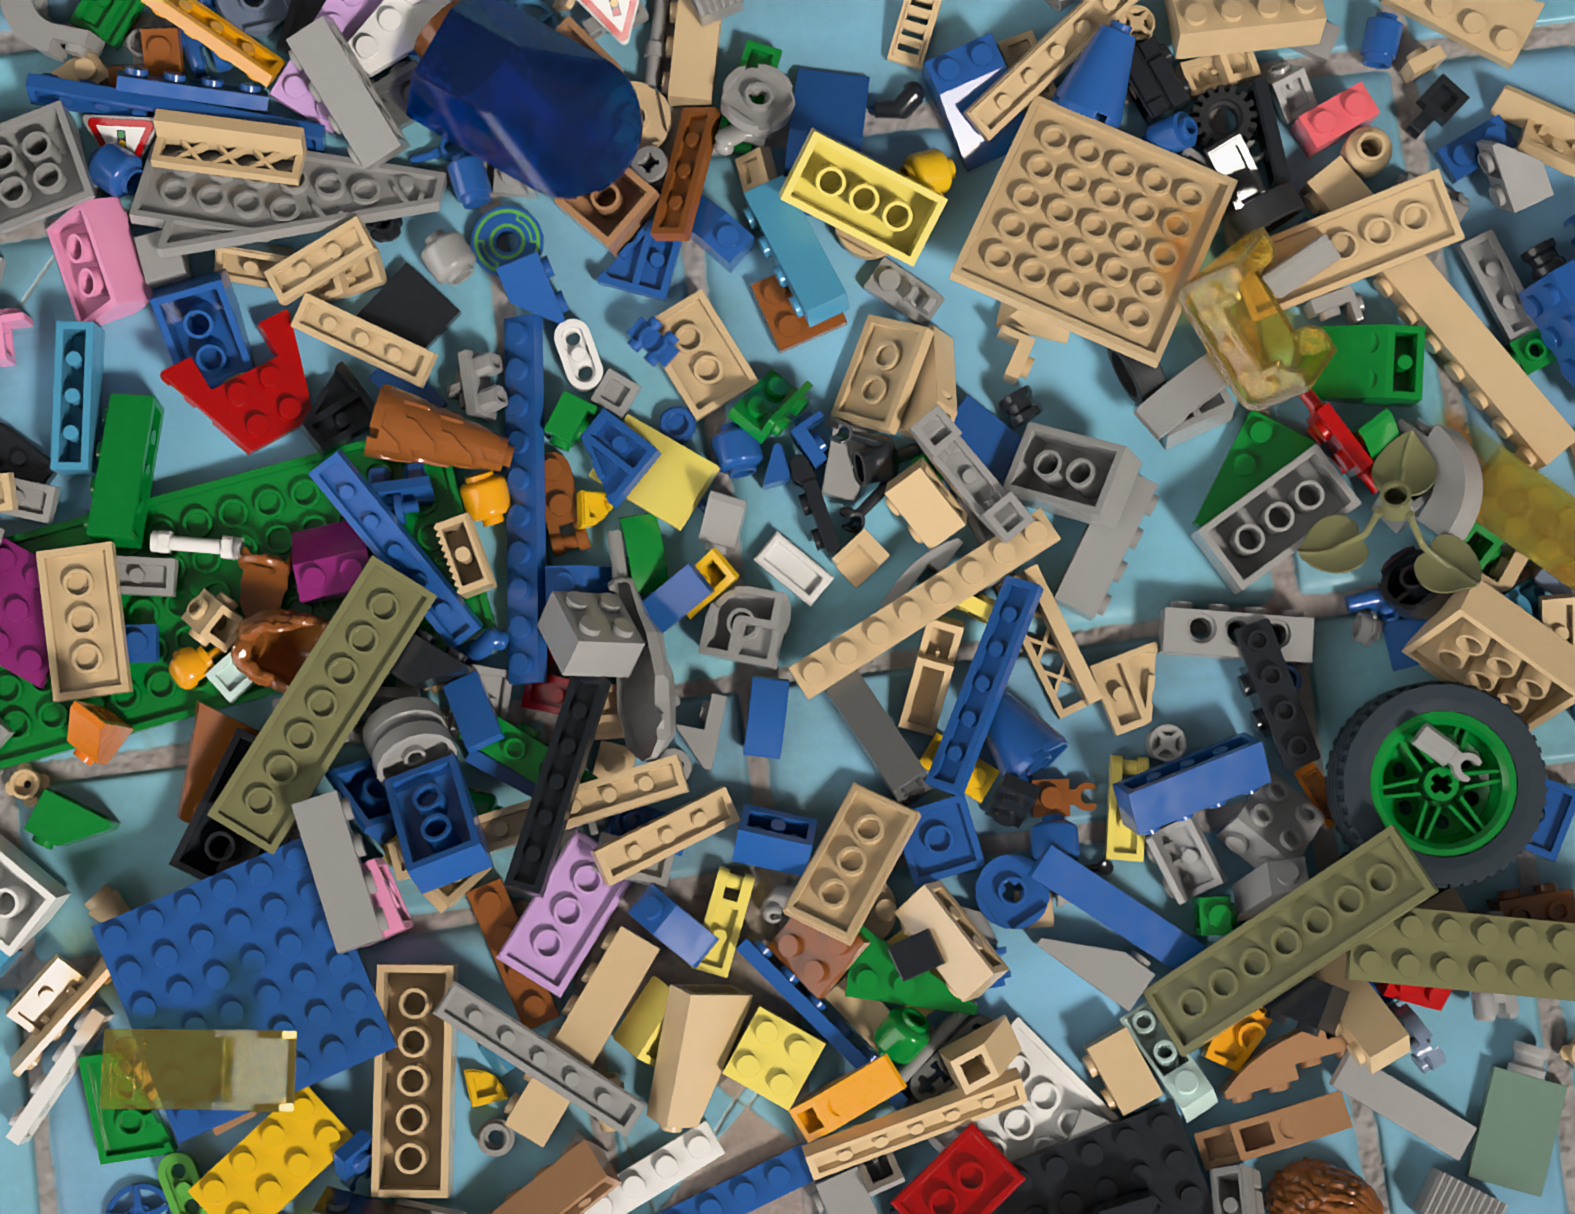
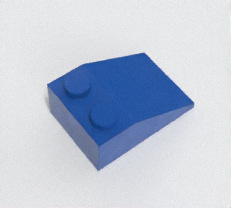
M991 33L924 62L922 70L923 80L967 172L1007 155L1025 117L1023 110H1021L991 140L985 141L963 114L977 98L1008 70Z
M798 68L794 92L795 106L790 120L784 176H788L812 127L861 152L870 77Z
M226 268L155 288L150 298V303L174 365L191 357L210 389L220 386L226 379L235 374L248 372L256 367L239 303Z
M455 753L383 780L406 869L421 894L494 867L482 825Z

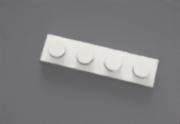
M100 1006L92 1008L91 1011L86 1009L80 1015L74 1025V1029L77 1032L69 1043L65 1041L60 1045L52 1057V1060L56 1063L48 1075L43 1073L32 1086L30 1092L34 1095L27 1106L21 1105L11 1117L8 1124L12 1128L6 1135V1138L17 1145L30 1141L80 1067L78 1062L79 1055L92 1049L115 1015L114 1013Z
M707 1119L700 1122L698 1127L687 1130L617 1173L622 1183L584 1214H627L725 1154L726 1151Z

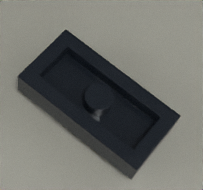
M1005 773L988 803L985 815L992 817L1000 825L1019 828L1035 804L1041 787Z

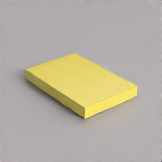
M627 414L623 423L662 454L626 497V500L681 531L720 468L711 461ZM593 467L588 476L602 485Z

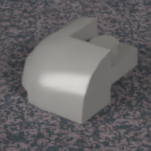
M735 586V589L724 593L715 603H711L706 614L698 653L739 664H749L776 670L783 637L789 634L791 606L788 596L784 592L751 586Z

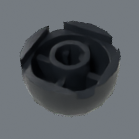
M1411 546L1393 554L1386 561L1380 571L1382 579L1380 583L1378 582V589L1388 606L1396 614L1406 619L1423 621L1436 615L1454 593H1435L1419 583L1415 575L1414 564L1418 556L1425 552L1421 549L1416 550L1414 546Z

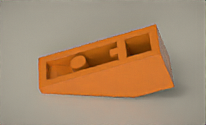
M75 700L70 706L67 741L76 748L73 754L90 766L94 762L107 765L134 728L105 706Z

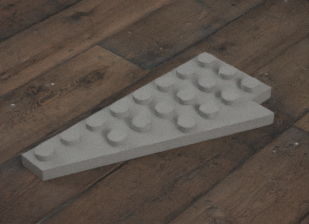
M155 135L129 217L133 224L163 228L157 252L159 257L168 258L331 230L355 216L360 217L364 224L440 211L447 184V175L445 172L384 163L376 169H364L363 166H357L351 157L308 150L299 186L152 167L150 159L157 135ZM166 144L163 155L176 157L185 152L182 146ZM207 150L198 156L203 161L212 162L222 155L218 151ZM243 155L235 160L240 166L248 167L258 162L257 158L253 155ZM281 159L272 164V166L278 171L292 172L294 161Z

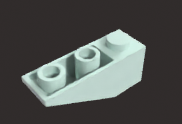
M1148 1001L1119 1019L1120 1023L1127 1027L1144 1060L1168 1097L1172 1098L1177 1110L1187 1123L1218 1103L1214 1088L1190 1054L1186 1057L1180 1055Z

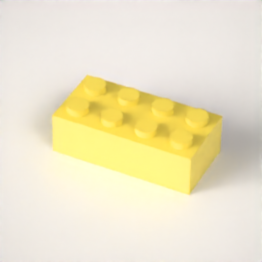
M813 127L778 194L781 200L913 267L948 201L943 194Z

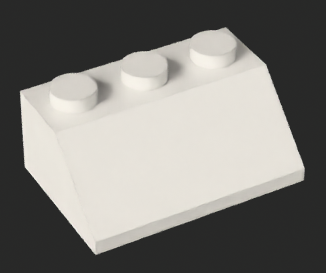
M0 834V949L11 957L53 918L72 893Z

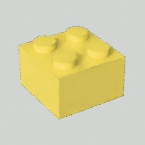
M759 1004L727 1061L722 1074L789 1111L826 1042L824 1039Z

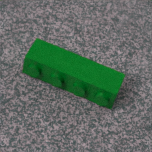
M111 393L109 406L104 407L102 422L105 428L103 440L98 442L96 448V458L99 462L97 474L92 477L90 482L91 509L85 513L84 517L85 532L95 543L112 541L115 543V547L142 548L165 411L155 396Z

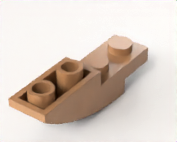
M1297 1029L1291 1030L1252 1053L1238 1072L1233 1070L1218 1088L1219 1094L1226 1100L1231 1099L1232 1103H1241L1255 1098L1253 1092L1268 1089L1269 1093L1287 1090L1291 1088L1289 1082L1299 1079L1295 1064L1299 1063L1300 1068L1312 1067L1322 1063L1321 1057L1333 1053L1336 1054V1058H1342L1346 1051H1348L1347 1045L1349 1044L1342 1035L1337 1037L1336 1035L1325 1034L1322 1030H1320L1318 1037Z
M1338 1090L1194 1133V1137L1205 1171L1309 1142L1352 1128L1353 1125L1342 1092Z

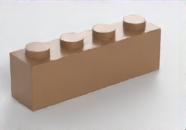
M584 1139L570 1145L564 1151V1156L554 1164L541 1168L534 1175L535 1179L525 1187L509 1193L501 1206L485 1214H583L622 1182L602 1149L598 1145Z

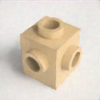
M205 588L197 597L191 600L186 612L181 617L191 627V630L188 632L191 637L205 647L211 642L225 653L235 642L238 636L239 624L244 620L235 611L239 606L238 603L221 591L216 597Z

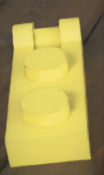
M1110 755L1104 859L1144 861L1145 835H1138L1123 825L1113 784L1122 780V774L1137 775L1149 770L1148 757H1136V760H1125L1122 755Z
M720 866L703 924L719 940L696 969L727 978L756 876L745 873V876L730 873V868ZM726 887L740 891L737 902L723 898Z

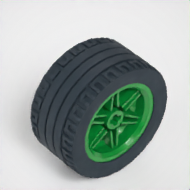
M1420 682L1398 687L1376 696L1371 701L1366 702L1362 708H1358L1355 714L1346 721V725L1341 727L1337 739L1332 743L1334 745L1333 750L1329 751V761L1325 767L1328 771L1327 776H1324V782H1326L1325 795H1328L1327 808L1330 809L1331 820L1336 824L1334 828L1340 833L1344 844H1348L1349 850L1352 852L1389 826L1395 825L1437 888L1467 886L1471 883L1482 882L1484 878L1493 877L1498 871L1506 869L1508 863L1513 864L1516 857L1526 850L1525 846L1527 843L1532 842V836L1535 831H1538L1540 827L1538 823L1544 816V813H1542L1543 806H1546L1547 800H1545V793H1548V787H1545L1547 773H1545L1544 769L1546 764L1545 760L1541 758L1540 753H1542V750L1535 742L1537 740L1535 735H1531L1528 730L1530 728L1528 724L1521 720L1522 717L1518 713L1511 710L1512 707L1508 703H1502L1501 698L1492 696L1484 689L1479 690L1477 686L1465 685L1461 682ZM1425 723H1429L1458 744V750L1462 753H1473L1481 759L1482 763L1480 766H1475L1471 763L1469 767L1461 768L1462 772L1470 777L1468 782L1458 781L1452 775L1450 766L1445 765L1443 767L1411 744L1412 739ZM1396 763H1402L1405 766L1406 770L1402 777H1396L1393 774L1392 769ZM1432 777L1444 778L1445 783L1441 785L1444 788L1443 792L1432 791L1430 787L1434 784L1431 780ZM1468 791H1473L1478 796V802L1473 806H1469L1463 798L1464 794ZM1403 800L1411 804L1412 809L1408 815H1403L1399 811V803ZM1439 814L1444 815L1448 820L1445 829H1438L1434 825Z

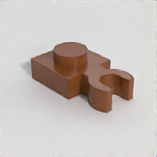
M1069 779L1030 780V783L1041 787L1038 798L1031 808L1032 817H1043L1050 814L1070 816V805H1075L1082 811L1096 809V804H1085L1081 800V793L1084 790L1095 789V784L1081 783L1075 789H1069Z

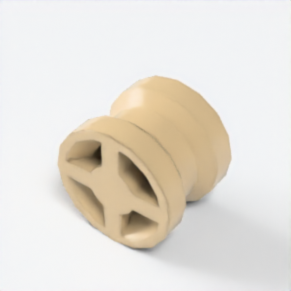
M1134 5L1119 18L1120 23L1132 27L1129 35L1136 37L1135 47L1151 38L1156 22L1154 15L1148 8ZM1133 31H1140V32H1141V34H1140V33H1133V34H1131V33H1132Z

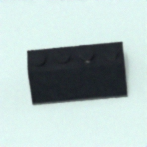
M237 727L169 865L199 880H203L267 852L207 815L257 735Z

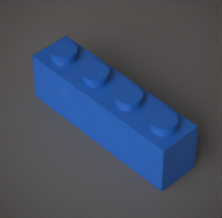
M1243 732L1113 784L1123 825L1138 835H1150L1159 831L1161 826L1173 821L1181 822L1193 817V813L1203 809L1223 806L1227 802L1226 800L1235 796L1253 794L1259 790L1260 786L1272 781L1262 741Z

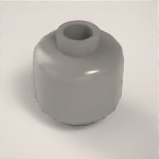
M440 229L426 238L425 243L427 246L422 251L421 259L438 283H449L450 286H456L467 280L474 273L473 266L476 262V255L460 232L449 231L445 233L443 229Z

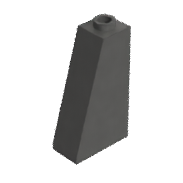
M858 670L824 690L895 801L909 806L933 790L932 787L924 783L927 777L925 768Z

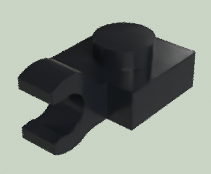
M1443 73L1416 101V104L1423 111L1404 131L1416 140L1433 121H1436L1443 127L1470 97Z

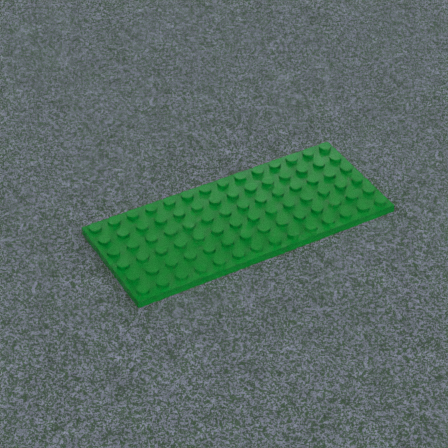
M365 439L343 445L323 458L317 452L150 498L142 548H115L116 556L173 558L179 560L176 597L121 595L125 625H159L160 662L130 663L133 692L78 699L76 701L105 706L134 728L131 734L196 717L195 708L197 701L219 711L281 694L282 692L255 683L234 703H230L207 677L199 680L198 684L189 690L180 688L174 682L169 673L168 666L173 659L172 654L175 651L188 646L196 650L202 646L207 653L216 647L211 642L205 647L188 634L191 627L181 619L187 610L188 604L204 588L216 597L221 591L239 604L235 611L245 619L240 605V581L243 569L239 567L238 559H223L220 554L174 550L172 555L153 553L150 551L152 531L166 530L174 532V536L222 539L223 535L243 537L244 547H247L251 554L278 555L285 562L290 554H292V533L346 521L308 474L337 450L341 449L367 482L369 470L381 467L389 469L391 481L405 479L404 466L411 463L364 456ZM423 464L434 488L436 503L419 505V512L406 513L407 524H403V526L457 591L458 588L454 586L455 581L451 578L452 574L449 572L450 567L446 564L447 560L444 558L445 553L441 550L442 546L438 543L440 539L436 537L437 532L433 529L436 523L465 513L453 466L446 468ZM85 516L5 537L35 555L37 551L95 544L85 532ZM292 565L281 609L295 610L298 613H310L331 621L345 598L311 606L300 602ZM487 591L467 599L462 597L484 625L461 644L476 640L487 628L496 627ZM424 617L418 627L437 638L434 645L441 649L447 648L448 644ZM232 647L226 653L224 652L213 659V663L216 665L231 652ZM0 666V717L15 731L0 749V770L76 749L67 741L70 706L75 700L53 702L51 676L45 686L40 688Z

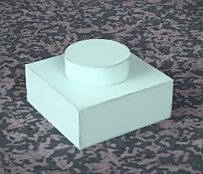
M231 652L205 674L230 703H234L255 684L233 665Z

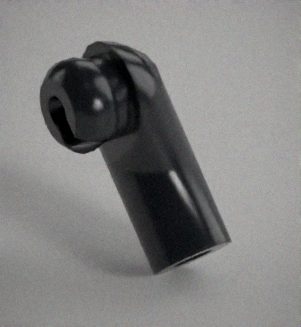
M910 81L904 85V90L895 100H875L874 118L906 119L910 117L923 102L924 92L922 86L918 82Z

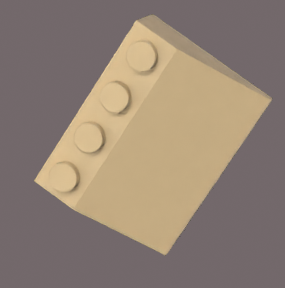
M1481 580V583L1476 588L1455 592L1441 610L1419 629L1401 651L1421 664L1419 666L1440 681L1461 682L1465 685L1477 686V689H1484L1492 696L1501 698L1502 703H1508L1512 707L1511 710L1518 713L1522 717L1521 720L1528 724L1530 727L1529 731L1575 704V646L1483 580Z

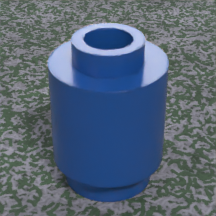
M1377 12L1375 17L1367 19L1360 55L1363 56V65L1375 69L1391 68L1392 61H1395L1397 58L1404 26L1403 23L1397 21V15L1388 12Z
M1178 112L1150 124L1147 130L1143 132L1142 140L1176 154L1195 145L1198 127L1193 118L1184 112Z
M463 152L453 156L452 163L447 166V171L457 201L462 202L464 209H475L491 202L490 193L492 192V187L482 157L478 155L473 156L472 152Z

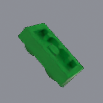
M771 369L732 407L727 416L762 444L771 434L778 437L791 421L788 418L791 414L797 418L810 402L806 396L813 385L807 380L797 390L776 371Z

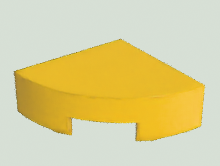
M581 490L576 493L577 529L591 528L605 519L613 508L606 498V492Z
M477 1068L464 1070L472 1107L510 1098L504 1083L493 1073Z

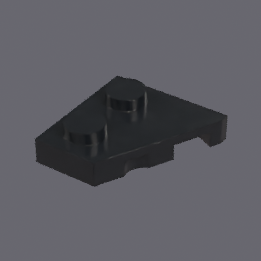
M343 361L337 364L326 387H323L316 399L315 405L309 410L301 423L300 430L322 458L371 429L369 426L375 402Z

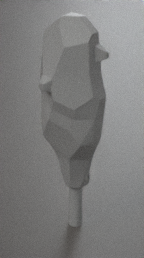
M615 530L607 533L613 579L608 582V589L619 595L645 645L648 642V646L642 649L629 678L617 677L618 715L623 728L627 749L641 761H656L664 754L676 734V707L680 705V698L675 694L674 675L668 661L663 633L650 618L633 578L627 576L622 532Z

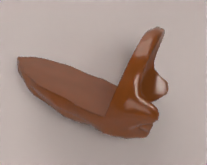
M243 547L238 556L239 567L243 569L240 581V605L245 618H248L263 610L281 609L288 587V577L292 571V554L284 562L278 555L251 554L247 547Z

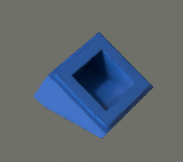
M780 443L773 446L763 482V490L789 484L791 476L783 447Z

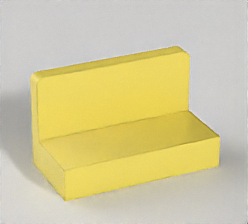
M656 976L651 977L613 1035V1039L637 1059L654 1068L670 987Z

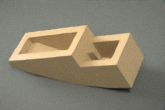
M941 616L924 627L898 727L931 736L935 735L963 634L964 621Z

